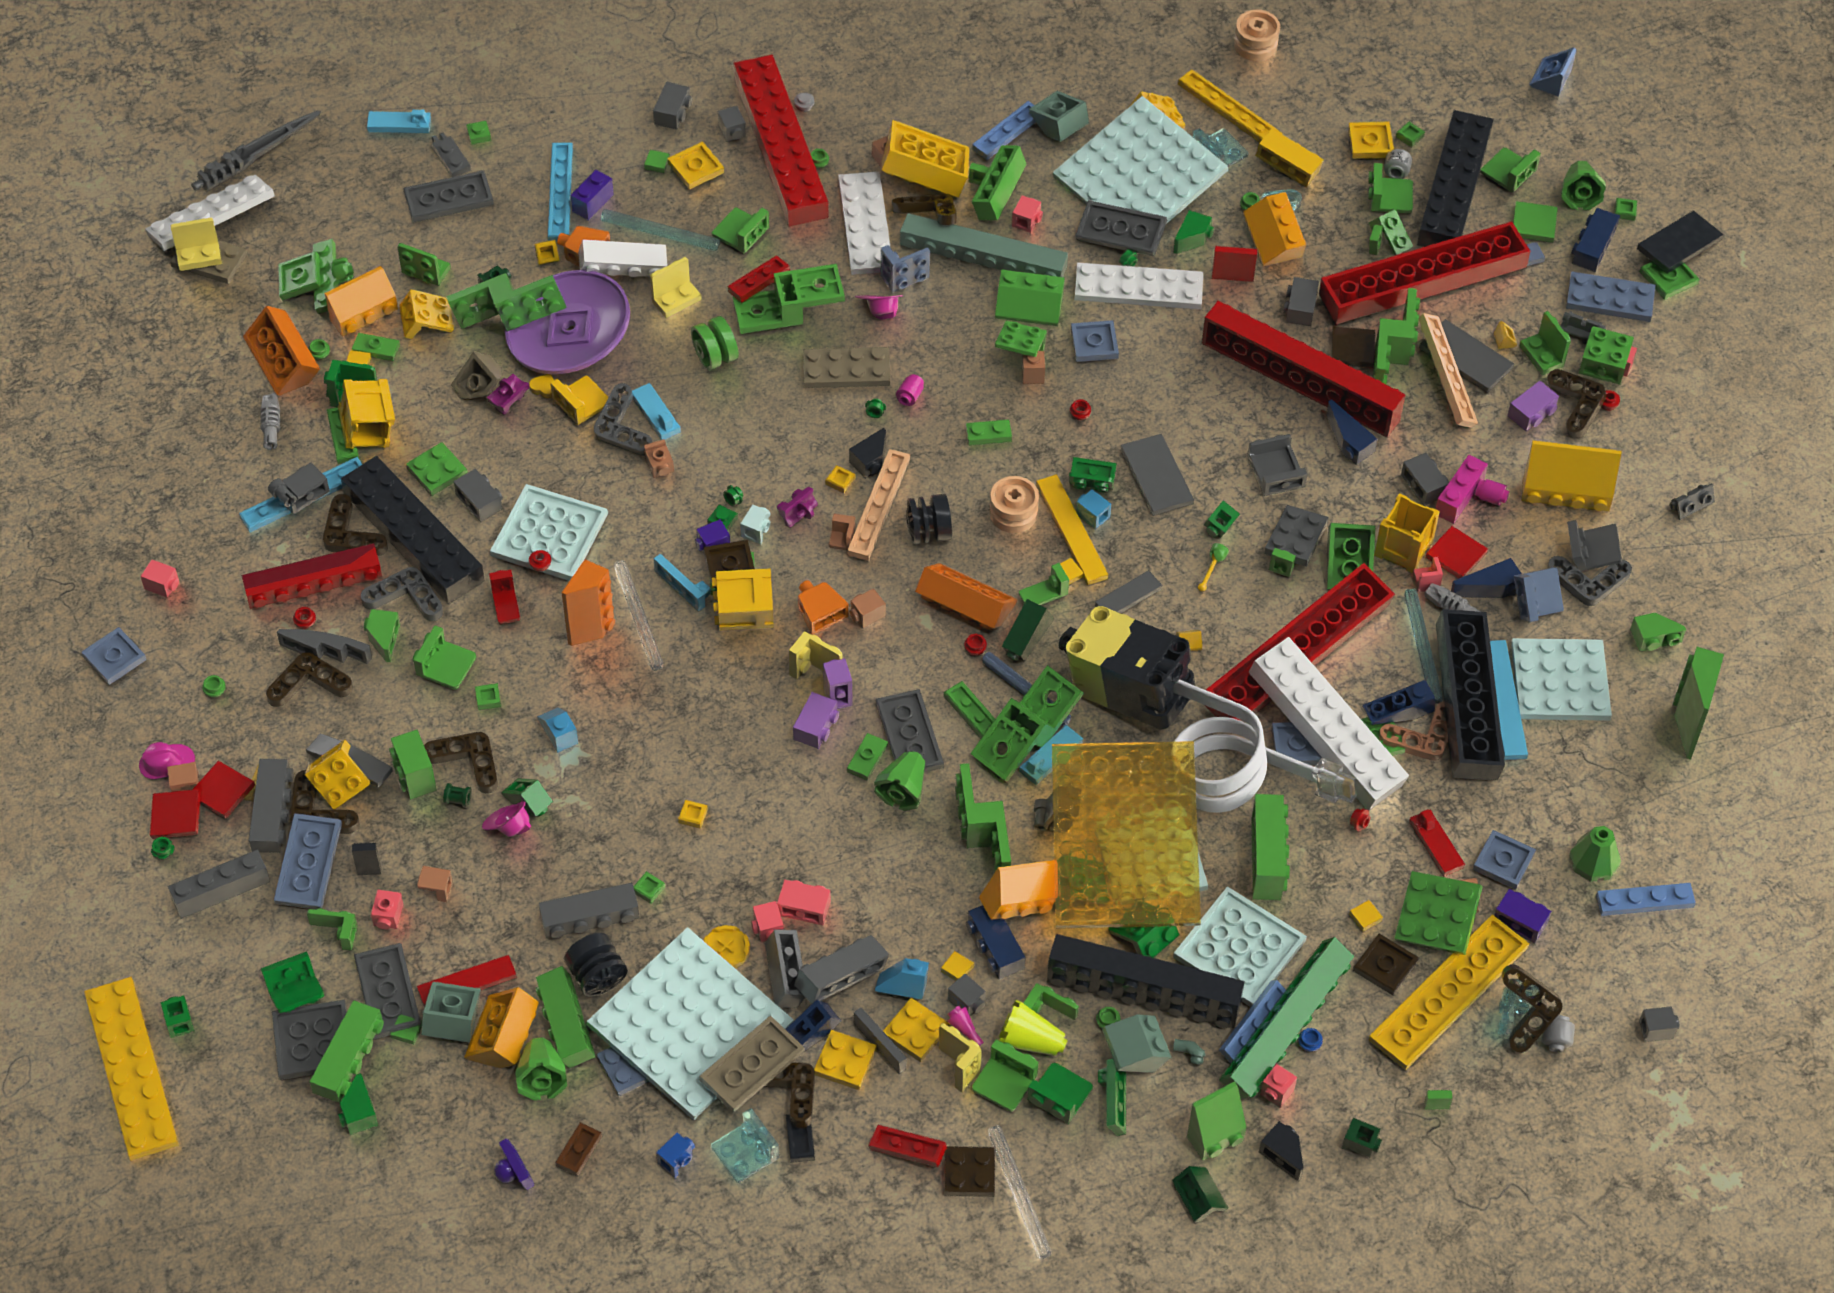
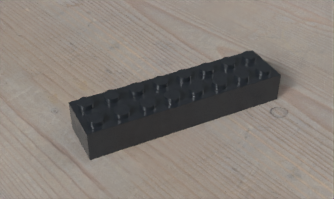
M1453 110L1420 227L1417 246L1426 247L1463 236L1490 139L1493 118Z
M375 456L341 478L344 494L351 498L352 503L386 537L395 549L414 568L421 572L425 580L448 604L485 581L482 564L378 456Z
M1442 609L1436 622V633L1452 778L1498 780L1505 767L1487 612Z
M1060 934L1055 936L1048 961L1047 982H1051L1055 986H1066L1074 988L1079 992L1098 994L1102 998H1114L1122 1000L1126 1004H1138L1150 1010L1169 1012L1173 1016H1185L1197 1022H1209L1221 1028L1235 1029L1245 985L1243 980Z

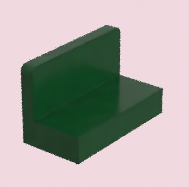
M1188 1166L1172 1180L1194 1222L1203 1221L1213 1211H1226L1228 1209L1225 1200L1206 1167Z

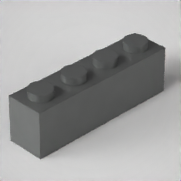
M259 759L249 834V844L252 851L258 849L259 852L281 853V845L286 842V830L283 829L284 823H288L289 812L286 809L287 803L291 801L289 782H293L294 770L290 768L288 759Z
M257 849L169 885L168 889L180 919L265 885L270 882V879Z
M633 883L539 903L546 939L560 938L575 932L583 933L598 927L606 928L621 922L629 923L640 918Z
M872 935L863 939L859 938L853 944L845 948L840 947L834 953L828 956L824 955L810 965H803L798 970V976L794 985L811 1004L816 1000L821 1001L882 971L889 953Z

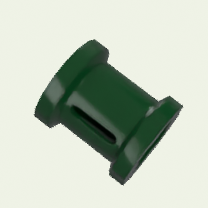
M447 783L443 794V803L462 804L463 807L467 808L471 800V787L460 788Z

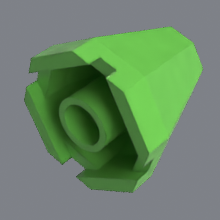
M1577 161L1570 166L1563 180L1561 197L1571 209L1578 210V207L1583 210H1591L1603 202L1606 183L1587 161Z
M915 751L904 752L877 776L874 782V786L876 785L874 793L887 805L893 807L894 803L899 804L900 807L898 809L900 810L917 809L921 802L925 760L922 755Z
M1605 826L1594 827L1581 836L1569 854L1570 860L1573 862L1574 872L1590 882L1604 878L1603 880H1610L1621 864L1614 833Z
M535 1038L526 1044L516 1069L518 1093L532 1100H541V1096L547 1095V1099L555 1098L567 1087L565 1065L552 1043L545 1038Z

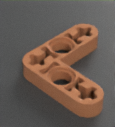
M1440 702L1436 707L1428 735L1397 725L1385 724L1379 732L1380 741L1383 740V744L1390 747L1399 746L1406 748L1405 753L1433 761L1439 760L1444 754L1448 741L1446 720H1441L1445 710L1444 702ZM1440 727L1443 728L1446 733L1444 735H1438L1434 732L1433 729ZM1388 731L1393 732L1391 738H1387ZM1395 734L1402 736V742L1398 741L1399 737L1395 736ZM1414 739L1418 745L1409 746L1405 740ZM1434 741L1438 742L1436 752L1431 751Z

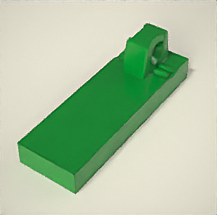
M1107 1059V1067L1098 1070V1083L1102 1087L1107 1086L1106 1126L1116 1136L1126 1135V1071H1118L1114 1059Z

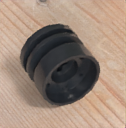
M945 493L931 495L929 506H926L922 496L918 498V507H916L914 498L907 499L906 522L914 545L920 544V534H922L923 541L928 543L930 532H933L936 541L952 539L950 507Z
M593 933L581 938L567 950L564 956L565 964L571 974L575 976L576 982L583 994L588 997L599 996L614 989L623 981L628 972L626 964L622 961L620 954L616 953L615 946L605 933Z

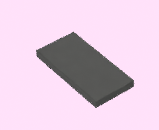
M484 170L403 188L413 223L494 205Z
M1088 200L1075 238L1079 241L1126 251L1131 250L1132 252L1155 257L1167 223V217Z
M1446 319L1441 323L1460 376L1486 393L1490 392L1513 369V362ZM1425 338L1420 343L1419 349L1432 357Z
M1162 433L1121 445V451L1153 516L1194 504V498Z
M920 689L877 698L876 706L893 760L895 761L904 752L915 751L921 754L925 760L924 773L944 768V762Z
M398 943L354 954L365 1004L380 1009L382 1020L384 1021L381 1032L375 1035L374 1040L391 1036L392 1032L416 1026L422 1028L402 944ZM400 1015H405L415 1019L413 1021L395 1025Z

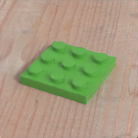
M1412 871L1394 939L1398 942L1466 955L1482 891L1481 884Z

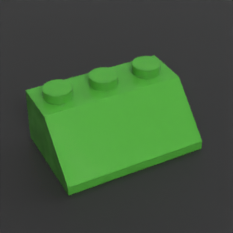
M1002 270L998 287L995 318L1058 326L1065 278Z

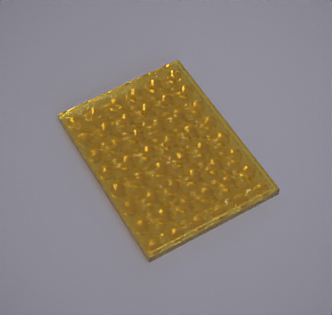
M1194 741L1052 744L1056 928L1200 926Z

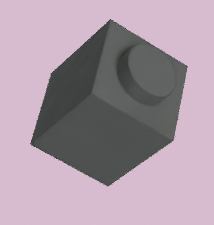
M737 106L718 111V125L727 142L746 137V123Z
M966 973L948 988V1000L955 1007L960 1006L961 1009L966 1007L970 1016L973 1013H979L986 1004V991Z
M1672 1006L1643 1009L1639 1020L1645 1042L1674 1039L1676 1031L1680 1026L1679 1018L1677 1015H1674Z

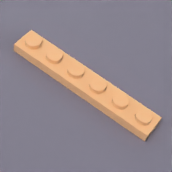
M1423 313L1419 317L1421 330L1424 333L1428 349L1431 352L1434 365L1440 376V381L1444 387L1447 401L1451 406L1454 420L1457 425L1473 428L1478 422L1439 316Z
M889 449L848 548V556L869 561L910 461V454Z

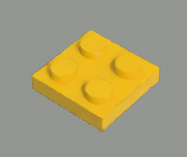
M1349 122L1348 131L1353 159L1386 158L1388 152L1394 149L1390 122Z
M703 141L667 158L669 166L689 190L725 173L724 166Z
M910 998L883 1032L898 1048L919 1062H922L939 1042V1026L944 1023L949 1027L950 1024L913 998Z
M831 1030L814 1068L815 1076L860 1090L877 1050V1045Z

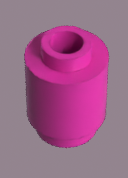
M915 374L906 377L896 392V398L899 403L905 406L914 405L924 389L923 379Z
M1480 479L1475 496H1478L1480 500L1500 506L1501 503H1506L1510 491L1507 490V485L1490 479Z

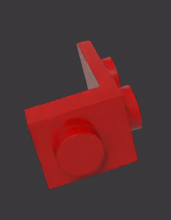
M511 569L489 573L498 624L520 621Z

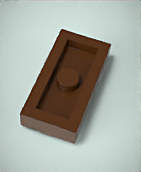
M580 1122L555 1162L556 1167L578 1177L600 1142L602 1132Z

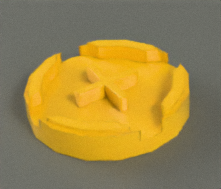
M723 925L715 927L703 939L706 944L735 969L743 965L749 957L750 943L748 936L735 926Z

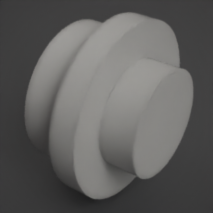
M800 93L794 98L795 106L802 112L811 110L815 103L814 97L809 93Z

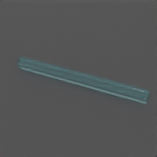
M604 209L601 214V220L604 222L717 251L720 245V240L717 238Z
M1414 588L1407 589L1404 596L1424 679L1435 696V704H1439L1442 702L1443 696L1417 590Z

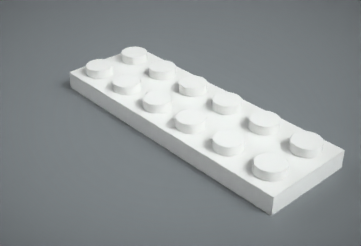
M880 171L839 175V187L851 275L880 273L881 247L890 246Z
M248 176L235 185L227 186L225 190L217 194H211L206 199L193 203L180 212L172 213L170 217L162 221L152 223L145 230L147 235L165 251L175 246L170 227L171 224L213 218L214 225H218L275 195L273 189L258 176Z
M1077 263L1074 300L1201 310L1203 272Z

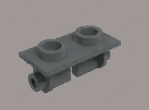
M1571 311L1564 313L1560 326L1564 332L1588 340L1593 326L1606 329L1602 322L1599 323L1591 319L1585 321L1583 320L1584 317L1576 315Z
M1712 483L1709 485H1699L1697 488L1687 492L1688 496L1682 495L1672 499L1669 506L1671 510L1678 511V518L1681 520L1715 502L1714 486Z

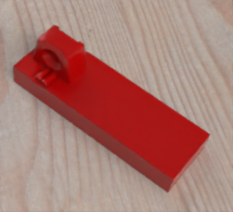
M776 255L728 285V292L742 303L772 283L774 284V273L790 271V266Z
M1431 809L1424 810L1420 814L1410 817V825L1443 877L1465 868L1464 861Z
M877 1125L868 1145L871 1151L937 1168L947 1148L945 1141L882 1125Z

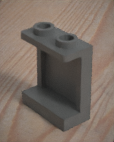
M1290 434L1277 435L1273 438L1256 440L1249 443L1247 457L1264 496L1306 487L1308 474L1305 467L1300 468L1291 447L1292 437Z

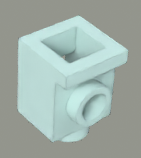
M752 504L740 523L741 537L761 545L763 542V532L766 533L770 527V511L764 507Z

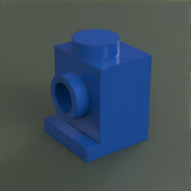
M676 1133L656 1152L657 1163L676 1178L679 1175L678 1169L685 1167L691 1161L693 1156L692 1150L695 1148V1144L688 1137L685 1136L683 1138L679 1133Z

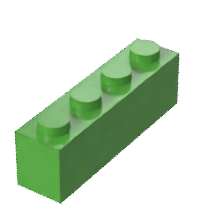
M1001 145L972 200L979 220L998 221L1027 165L1020 146Z
M560 966L536 977L538 983L536 992L539 999L543 1000L545 1006L542 1008V1012L551 1026L548 1028V1032L552 1041L556 1043L557 1048L555 1050L562 1062L570 1069L595 1058L596 1055L571 975L563 966Z
M353 1000L310 1080L313 1094L340 1103L343 1095H346L351 1085L354 1074L357 1075L360 1072L363 1057L365 1054L370 1053L373 1046L372 1040L383 1028L384 1021L382 1020L380 1009Z

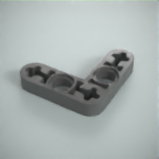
M620 383L613 388L594 425L595 435L602 442L645 456L644 446L640 448L639 443L643 444L645 441L647 444L653 443L652 438L648 434L620 424L633 399L631 387L625 383ZM624 391H626L627 396L623 395L620 399L619 393L622 394ZM612 408L619 409L618 415L613 417L608 415V411ZM607 426L608 432H607V431H604L603 434H602L601 431H600V429L604 430L605 427ZM627 433L630 437L627 441L621 442L618 440L619 435Z
M1562 556L1552 557L1547 568L1557 567L1560 585L1587 606H1594L1630 578L1632 571L1631 564L1626 560H1622L1621 563L1609 565L1590 580ZM1574 577L1577 578L1580 581V583L1572 584L1568 581V579ZM1600 580H1609L1612 585L1604 586L1600 583Z
M414 567L399 571L365 588L361 592V601L366 609H376L408 593L426 620L437 621L443 615L440 600L421 572ZM389 585L397 586V589L393 592L385 590ZM419 591H426L428 593L423 598L416 596ZM428 603H430L431 607L434 610H436L435 612L429 610Z

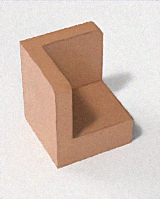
M833 514L829 547L848 551L855 534V517Z
M196 762L167 767L171 792L182 791L183 786L198 783L199 773Z
M422 866L417 886L419 889L436 891L437 900L447 902L453 883L451 871Z

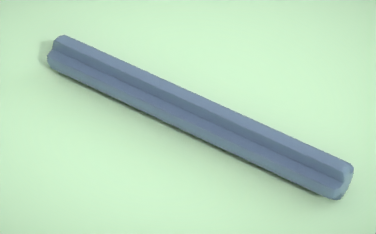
M987 652L983 656L982 662L1024 696L1032 687L1030 682L993 653ZM1047 697L1048 703H1054V701ZM1069 714L1061 725L1065 726L1070 723L1072 716Z

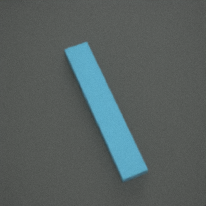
M552 143L548 241L555 240L557 242L560 233L567 235L570 233L573 143Z
M358 457L322 473L327 478L330 492L317 500L342 489L341 478L362 465ZM272 497L240 512L239 516L251 533L292 512L278 498Z
M1506 640L1490 641L1504 760L1527 759L1528 751Z

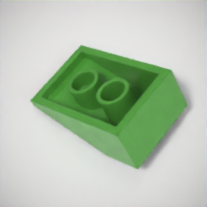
M1330 523L1328 526L1327 590L1332 589L1363 563L1373 571L1375 525Z
M1235 1081L1192 1103L1187 1138L1202 1160L1208 1157H1217L1222 1153L1223 1149L1229 1146L1235 1147L1242 1143L1245 1138L1247 1127L1238 1086Z

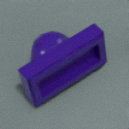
M505 1138L500 1141L499 1144L507 1158L501 1159L496 1163L494 1168L495 1177L504 1183L512 1182L518 1177L520 1183L528 1191L535 1186V1183L516 1148L509 1139Z

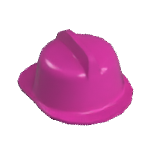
M856 295L855 297L867 299L872 315L877 319L883 320L896 316L898 299L903 297V295L889 297Z
M155 742L149 745L142 754L139 761V769L146 778L168 777L167 767L195 762V755L188 746L182 744L168 745L163 742Z
M522 801L495 811L483 822L482 829H497L508 837L520 835L530 830V817L524 808L526 802Z

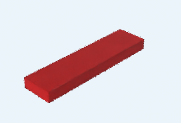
M508 954L418 985L417 989L425 1008L432 982L484 990L516 979L517 974Z

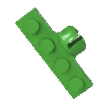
M333 239L313 244V252L316 251L320 257L321 287L314 290L315 310L318 314L328 311L325 293L354 278L353 267L351 263L347 262L348 259L345 257L336 259V243Z

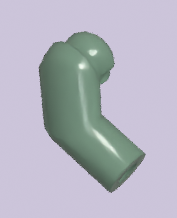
M1174 1040L1173 1051L1189 1053L1192 1055L1191 1062L1193 1064H1203V1058L1206 1054L1199 1045L1193 1041Z

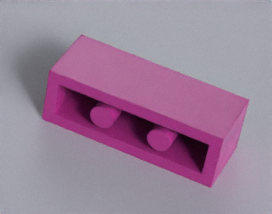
M1471 455L1467 456L1437 500L1436 510L1440 511V518L1452 524L1456 522L1474 496L1480 479L1485 480L1487 463Z

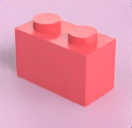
M784 880L777 902L780 916L824 926L831 903V890L820 885L811 886L803 884L797 880Z

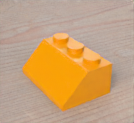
M1286 192L1266 196L1243 211V216L1255 247L1258 249L1257 252L1263 267L1303 257L1306 242Z
M382 266L325 293L330 321L342 337L398 310L396 295Z
M1056 860L999 867L979 896L990 919H1008L1014 916L1024 917L1029 914L1049 912L1058 898V863Z
M519 987L488 995L464 1058L496 1068L515 1065L520 1058L523 1043L528 1037L531 1022L536 1017L539 1001Z

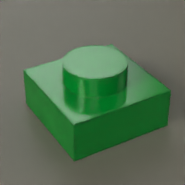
M719 504L707 519V523L710 524L721 519L725 528L729 531L738 519V513Z

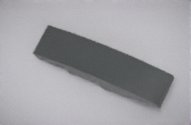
M279 629L277 631L279 644L300 654L305 652L312 653L320 659L325 655L344 663L348 656L365 664H368L372 659L370 645L348 637L303 629Z
M320 733L306 749V752L318 759L342 741ZM350 745L348 755L370 780V783L379 788L393 772L392 767Z

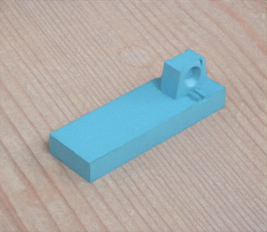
M412 109V112L369 111L367 130L368 132L429 133L431 114L430 112H425L424 109Z
M650 383L632 390L633 400L661 440L681 433V427Z
M657 555L654 558L655 572L698 612L705 608V599L711 594V588L704 581L694 585L663 555Z
M1065 725L1019 767V772L1037 785L1083 744V738Z

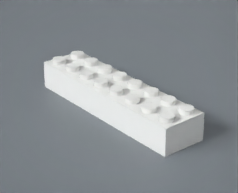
M1290 637L1254 661L1249 670L1251 676L1338 777L1353 782L1354 795L1368 811L1402 787L1409 777L1408 773Z

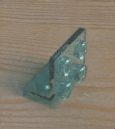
M1200 128L1193 131V138L1228 167L1248 157V151L1226 129H1221L1210 136L1205 134Z
M1515 979L1521 986L1522 982L1519 979ZM1531 985L1527 987L1525 993L1529 996H1534L1538 993L1539 988ZM1506 987L1503 988L1502 999L1499 1002V1013L1502 1014V1020L1499 1021L1498 1035H1502V1044L1508 1043L1514 1023V1011L1518 1014H1526L1532 1007L1531 1004Z
M752 1108L743 1112V1124L711 1144L712 1150L737 1183L744 1181L779 1159L778 1143Z

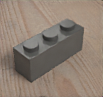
M773 930L765 942L774 1003L780 1008H798L806 997L794 985L798 976V970L803 966L797 930Z

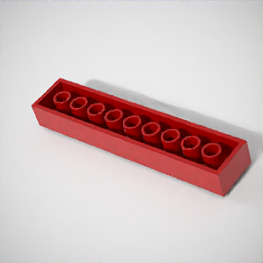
M773 54L734 62V80L788 227L829 218L827 196Z
M1510 221L1321 277L1319 296L1337 325L1404 305L1408 288L1417 289L1416 298L1424 299L1527 268L1531 251L1513 222Z
M1217 301L1205 316L1202 345L1325 407H1328V401L1332 399L1361 425L1386 438L1390 436L1399 424L1406 395L1400 390L1392 388L1380 380L1374 379L1362 371L1354 369L1342 361L1336 360L1324 352L1318 351L1304 342L1298 341L1286 333L1280 332L1268 324L1262 323L1248 314L1232 308L1228 304Z
M1363 563L1209 686L1206 691L1241 704L1250 709L1254 714L1258 713L1273 700L1249 673L1256 659L1290 637L1310 662L1316 666L1385 610L1394 598L1395 593ZM1204 705L1215 717H1228L1240 720Z

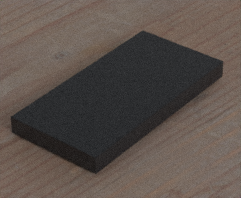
M1693 210L1640 242L1636 249L1665 273H1669L1721 241L1724 234Z

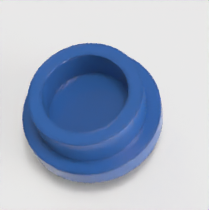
M1307 1028L1299 1034L1298 1043L1303 1050L1314 1052L1321 1048L1323 1038L1318 1030Z

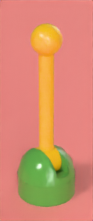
M1214 543L1210 549L1212 563L1202 583L1198 585L1200 592L1206 590V583L1216 562L1224 561L1229 553L1228 548L1220 543Z

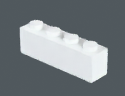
M582 240L578 251L580 270H587V272L595 271L610 276L650 277L656 270L667 266L666 245Z

